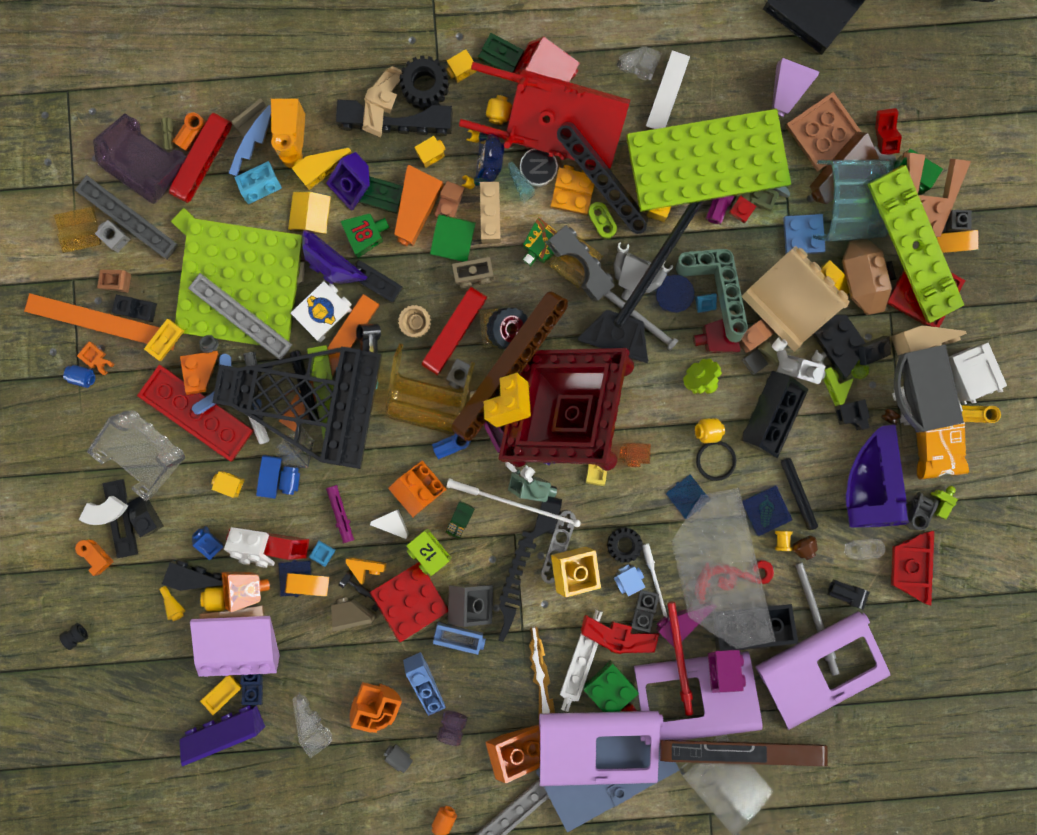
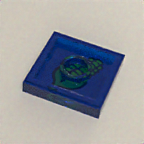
M776 485L741 501L757 536L763 535L793 520Z

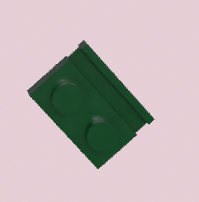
M490 33L482 47V51L478 55V59L494 68L513 73L524 54V50Z
M369 176L370 186L360 199V203L397 214L403 186Z

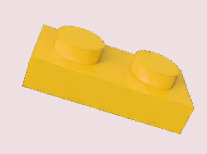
M167 319L144 350L158 361H162L184 333V330L170 319Z

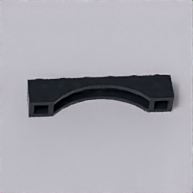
M337 99L336 123L338 127L345 131H351L354 128L366 132L363 130L365 107L357 100ZM432 105L426 110L408 117L392 118L383 116L382 133L398 131L400 134L417 132L419 135L436 133L437 136H447V134H452V106Z

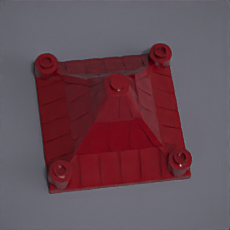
M627 348L537 350L520 374L521 377L528 381L531 417L505 425L498 459L501 462H509L515 467H522L527 462L592 464L599 466L605 471L613 469L617 464V456L611 451L621 389L624 376L631 374L634 369V362L629 357L630 351Z

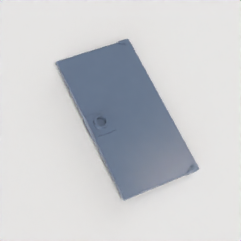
M640 736L598 737L596 739V769L648 768L650 766L651 744L645 745L644 741L641 742ZM660 743L658 782L679 771L676 762L660 761ZM540 768L536 769V774L539 776V778ZM656 783L544 786L566 831L569 832Z

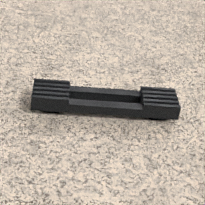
M124 479L102 483L106 500L109 496H114L128 505ZM128 507L122 514L126 537H120L117 519L110 522L117 559L138 554Z

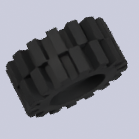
M626 527L618 528L608 537V552L615 560L629 563L640 556L643 542L640 535L633 529ZM626 537L631 540L632 548L630 551H619L617 544L621 538Z

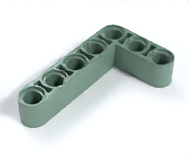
M728 249L682 253L678 258L675 268L679 275L714 274L726 336L731 342H739L746 333L748 325L732 252Z

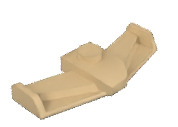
M393 66L387 68L373 87L367 90L364 98V131L381 137L383 113L385 111L390 114L397 94L392 93V91L400 82L399 78L400 74H402L400 69Z

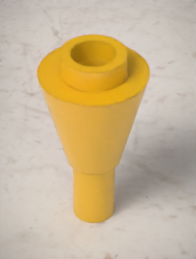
M167 586L161 587L159 590L164 598L167 620L177 621L181 619L186 610L171 596Z

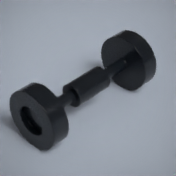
M349 570L338 586L344 588L349 583L365 598L369 597L373 600L369 593L371 591L361 584L357 585L350 580L354 574ZM375 603L371 609L377 612L379 608Z

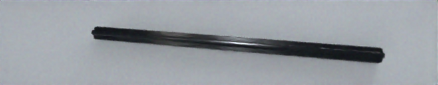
M703 201L689 204L614 320L613 324L622 328Z

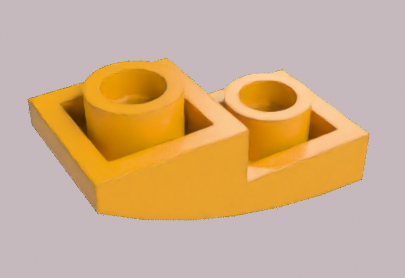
M978 230L942 233L941 237H937L942 253L978 249Z
M287 573L285 593L327 596L329 577Z

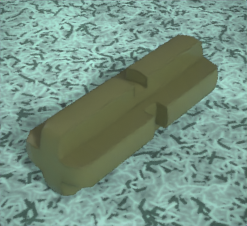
M168 117L162 118L163 148L165 151H173L175 149V144L172 142L174 140V136H172L174 133L173 120Z

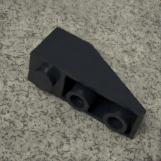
M182 559L169 563L162 585L179 591L223 585L222 574L217 572L211 574L206 572L207 569L201 566L192 567L188 565L189 562Z

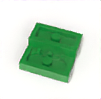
M439 214L430 254L462 262L468 261L476 222Z

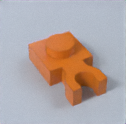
M90 341L77 355L90 368L94 369L97 366L98 371L102 375H107L108 373L104 370L105 364H108L110 367L115 365L112 361L105 360L104 356L106 353Z

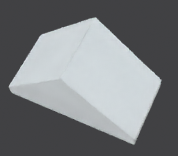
M399 509L371 521L370 525L405 539L409 536Z

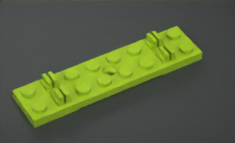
M902 165L868 183L867 185L885 223L926 322L932 323L964 306L906 165ZM917 241L919 246L914 249L913 243Z

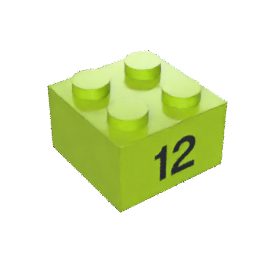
M426 529L407 545L408 554L412 559L417 558L421 563L419 565L420 569L426 575L428 573L430 576L434 575L452 559L429 529Z

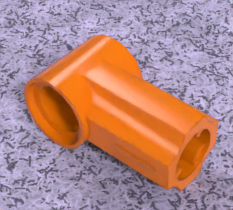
M195 112L187 114L184 119V125L172 142L188 152L206 123L204 118ZM199 119V124L193 127V122Z

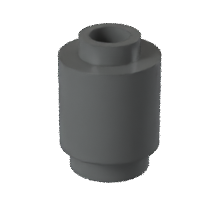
M396 744L394 746L390 745L383 754L386 756L384 761L398 772L404 773L413 762L410 755Z

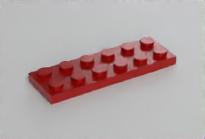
M158 365L137 395L230 462H233L254 432L252 428L218 404H215L201 414H195L192 411V406L206 396L202 393L186 395L184 381L162 365Z

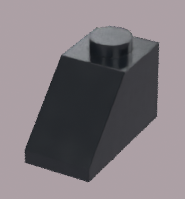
M146 494L127 503L130 521L140 538L149 536L164 527Z

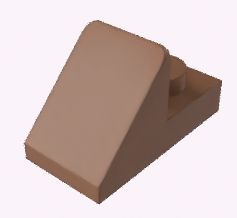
M447 181L440 193L441 198L434 216L438 218V215L441 214L455 218L465 187Z
M100 270L97 288L128 293L131 274L124 270Z

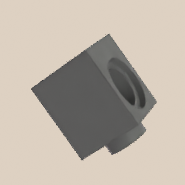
M456 359L446 378L450 381L448 385L457 390L460 387L464 389L475 368ZM459 370L465 372L464 379L460 381L454 377L455 373Z

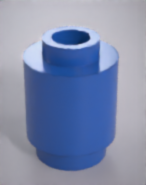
M77 365L67 366L63 374L64 380L77 386L88 388L95 382L93 370Z
M283 467L279 482V489L282 490L283 494L294 495V491H298L300 480L299 468Z

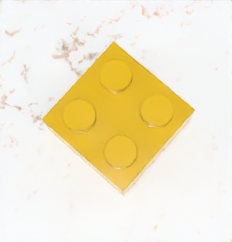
M581 547L551 555L555 587L558 594L569 597L601 588L596 550Z

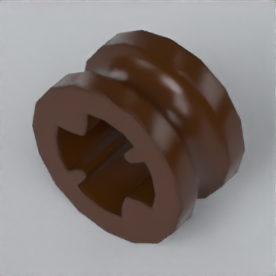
M886 408L884 410L886 413L881 418L890 424L897 425V419H901V415Z

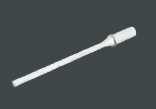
M649 543L642 545L646 565L651 570L657 594H659L663 616L667 618V612L654 570L655 561L653 560Z

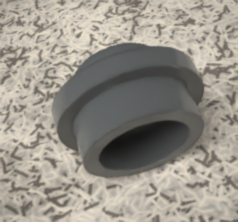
M206 335L199 342L200 349L204 353H211L217 349L219 342L212 335Z

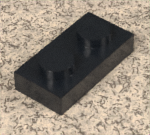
M882 336L858 346L860 365H869L891 355L890 336Z

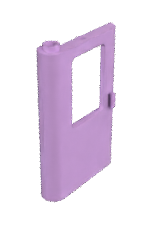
M857 611L755 666L766 684L788 730L890 676L888 667L868 626L870 621L865 613L861 614ZM864 637L876 665L836 688L829 689L817 661L848 643Z
M748 651L740 652L744 659V666L741 668L742 675H745L746 686L743 687L744 691L711 693L708 656L684 659L687 678H698L704 716L663 722V727H660L659 743L660 740H689L762 730V718L751 658ZM677 660L634 666L636 685L639 692L640 711H649L646 694L647 684L680 679ZM640 735L641 742L644 741L645 745L651 744V736Z
M658 711L539 714L540 786L657 783L660 727H663V716L659 715ZM651 736L650 766L648 768L596 769V739L598 737Z

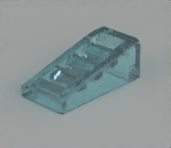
M509 162V173L522 202L526 203L535 196V189L515 164Z

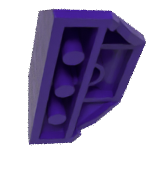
M307 230L302 232V247L305 260L310 263L309 267L318 273L321 272L327 282L331 284H346L367 279L364 273L313 232Z

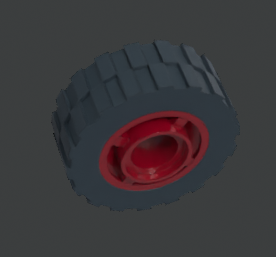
M500 308L498 311L493 312V315L488 319L487 334L489 340L499 349L506 350L528 319V316L522 310H517V308ZM508 325H510V327H511V330H510L509 333L507 332V326H508Z

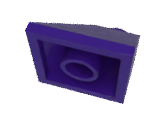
M356 152L341 158L326 182L329 188L351 211L354 210L370 186L369 166Z

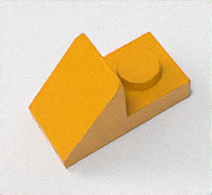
M351 557L346 559L347 566L361 585L365 582L366 570H369V574L380 575V572L386 571L387 563Z

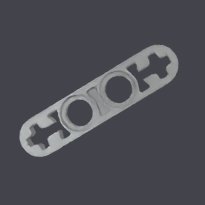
M568 510L561 512L559 515L566 516L570 514V518L576 520L573 512ZM557 520L541 571L542 579L546 583L555 582L554 577L547 579V575L544 573L550 569V565H547V562L552 564L550 558L552 551L557 550L560 553L567 551L574 525L571 523H567L566 528H570L568 532L565 529H558L559 525H564V521ZM559 532H564L567 535V539L563 543H559L556 540V535Z

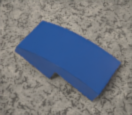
M262 456L256 496L276 499L282 458Z

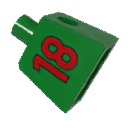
M371 214L340 221L357 258L382 243L383 239L380 232L390 228L386 218L375 222Z

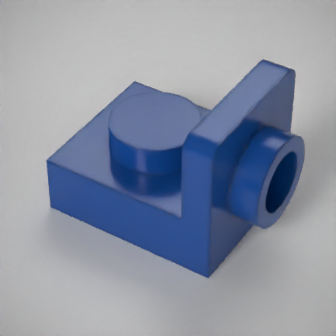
M207 526L198 529L192 536L193 547L209 560L224 547L223 543L209 532Z

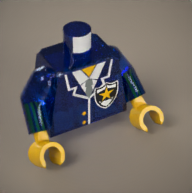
M468 130L469 133H472V137L466 139L467 141L474 143L480 141L477 171L474 179L464 175L462 179L466 183L461 186L473 189L475 185L480 186V182L495 181L502 170L504 143H501L499 137L494 134Z

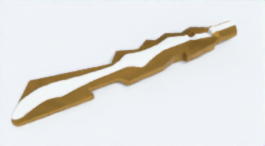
M530 627L531 642L529 648L531 655L529 658L532 662L531 668L535 672L533 682L539 686V714L555 713L553 698L549 699L547 686L550 684L547 666L543 660L545 652L542 640L539 637L538 627Z

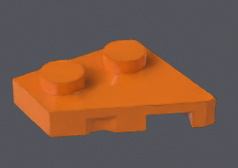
M218 351L180 356L186 395L207 391L216 359L219 357Z

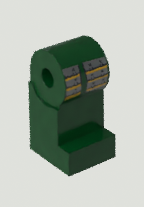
M460 500L445 533L459 540L471 519L475 507Z

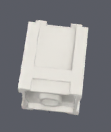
M989 343L973 346L949 356L958 399L962 405L967 404L966 401H971V404L977 403L975 399L986 394H992L996 390L998 393L1003 392L1002 388L1007 386Z

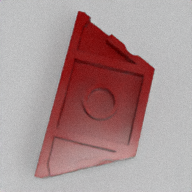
M926 531L894 545L892 548L891 585L930 606L932 605L934 531Z

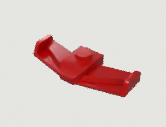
M587 615L584 616L581 627L583 636L617 654L655 653L659 633H631L632 626L612 621L609 628Z

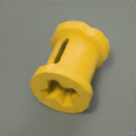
M775 531L777 535V547H775V550L793 551L791 547L793 531Z

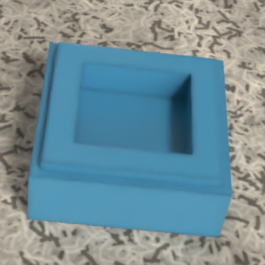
M319 540L309 558L326 567L336 550Z

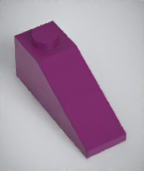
M709 601L706 604L677 612L681 642L716 608L714 604ZM664 616L657 623L658 627L656 630L674 647L670 617L666 618Z

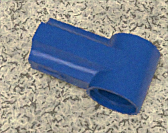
M455 434L432 444L439 460L468 448L471 441H467L464 446H460L457 443L459 436Z

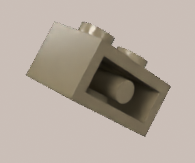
M490 257L452 264L456 286L461 288L471 287L473 283L478 282L479 285L491 283L490 280H494Z

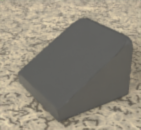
M758 349L742 359L752 375L768 365Z

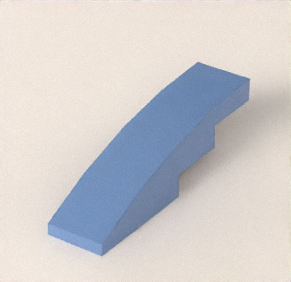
M268 105L244 136L235 154L229 174L238 176L243 158L251 160L255 143L264 144L271 119V105Z

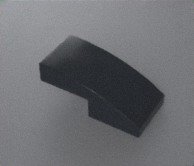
M116 294L112 313L153 322L157 303Z

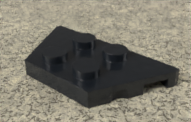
M606 309L578 337V341L602 349L627 348L630 351V358L648 364L643 321L629 317L622 328H618L613 322L619 313Z
M834 315L812 335L842 379L845 380L859 360L858 346L866 342L847 315Z

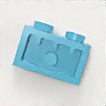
M269 161L234 177L240 193L248 204L282 188Z

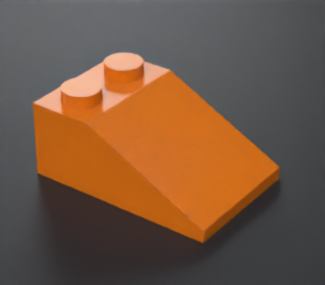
M539 725L503 734L485 742L496 780L508 783L540 768Z

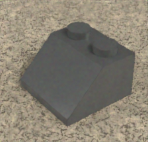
M449 585L448 624L461 627L492 624L493 585Z

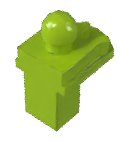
M954 486L947 487L946 492L935 490V492L930 493V496L941 501L934 515L941 519L947 520L958 500L953 497V494L956 492Z

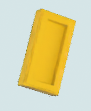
M228 675L200 702L214 715L242 689V686L232 675Z

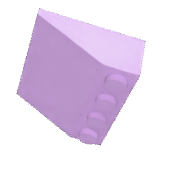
M270 616L191 619L194 664L199 677L277 673L280 654Z

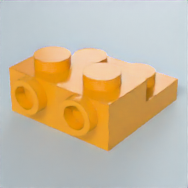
M564 165L563 168L559 167L550 208L588 215L594 184L583 170L582 172L574 171V167Z

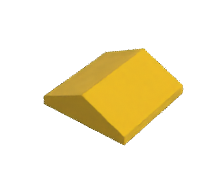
M293 192L288 230L302 232L307 230L313 233L327 234L331 196L313 192Z

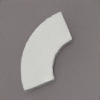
M109 496L101 505L87 503L79 520L90 525L106 524L118 519L127 509L128 505L114 496Z

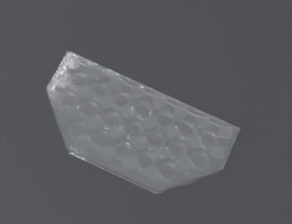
M739 488L701 495L672 539L688 617L735 649L775 642Z

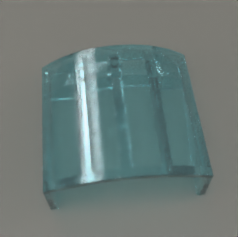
M891 159L817 160V164L832 165L834 204L828 234H813V239L840 241L885 237L888 230L867 184L894 170Z

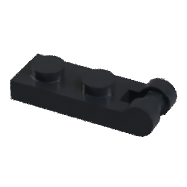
M357 260L355 263L356 268L361 272L365 270V275L367 276L366 280L357 282L394 303L403 286L364 262Z

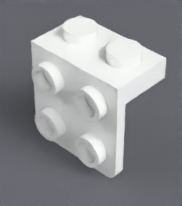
M231 527L224 550L230 553V557L238 559V562L241 564L250 565V563H256V566L262 568L274 566L275 563L263 554L269 537L266 532Z

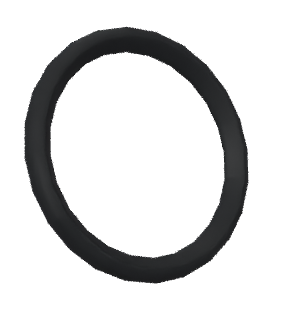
M725 442L706 443L697 453V468L709 480L720 481L726 479L733 473L736 467L735 452ZM715 444L726 447L730 451L733 460L731 469L720 477L708 475L700 464V457L704 449Z

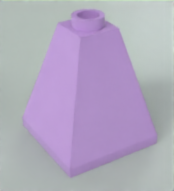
M782 58L777 63L772 109H777L778 116L784 117L785 114L791 111L816 79L819 71Z

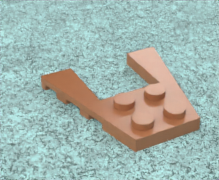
M905 152L904 157L907 158V169L918 193L925 155ZM950 159L943 198L919 195L936 237H941L971 161Z

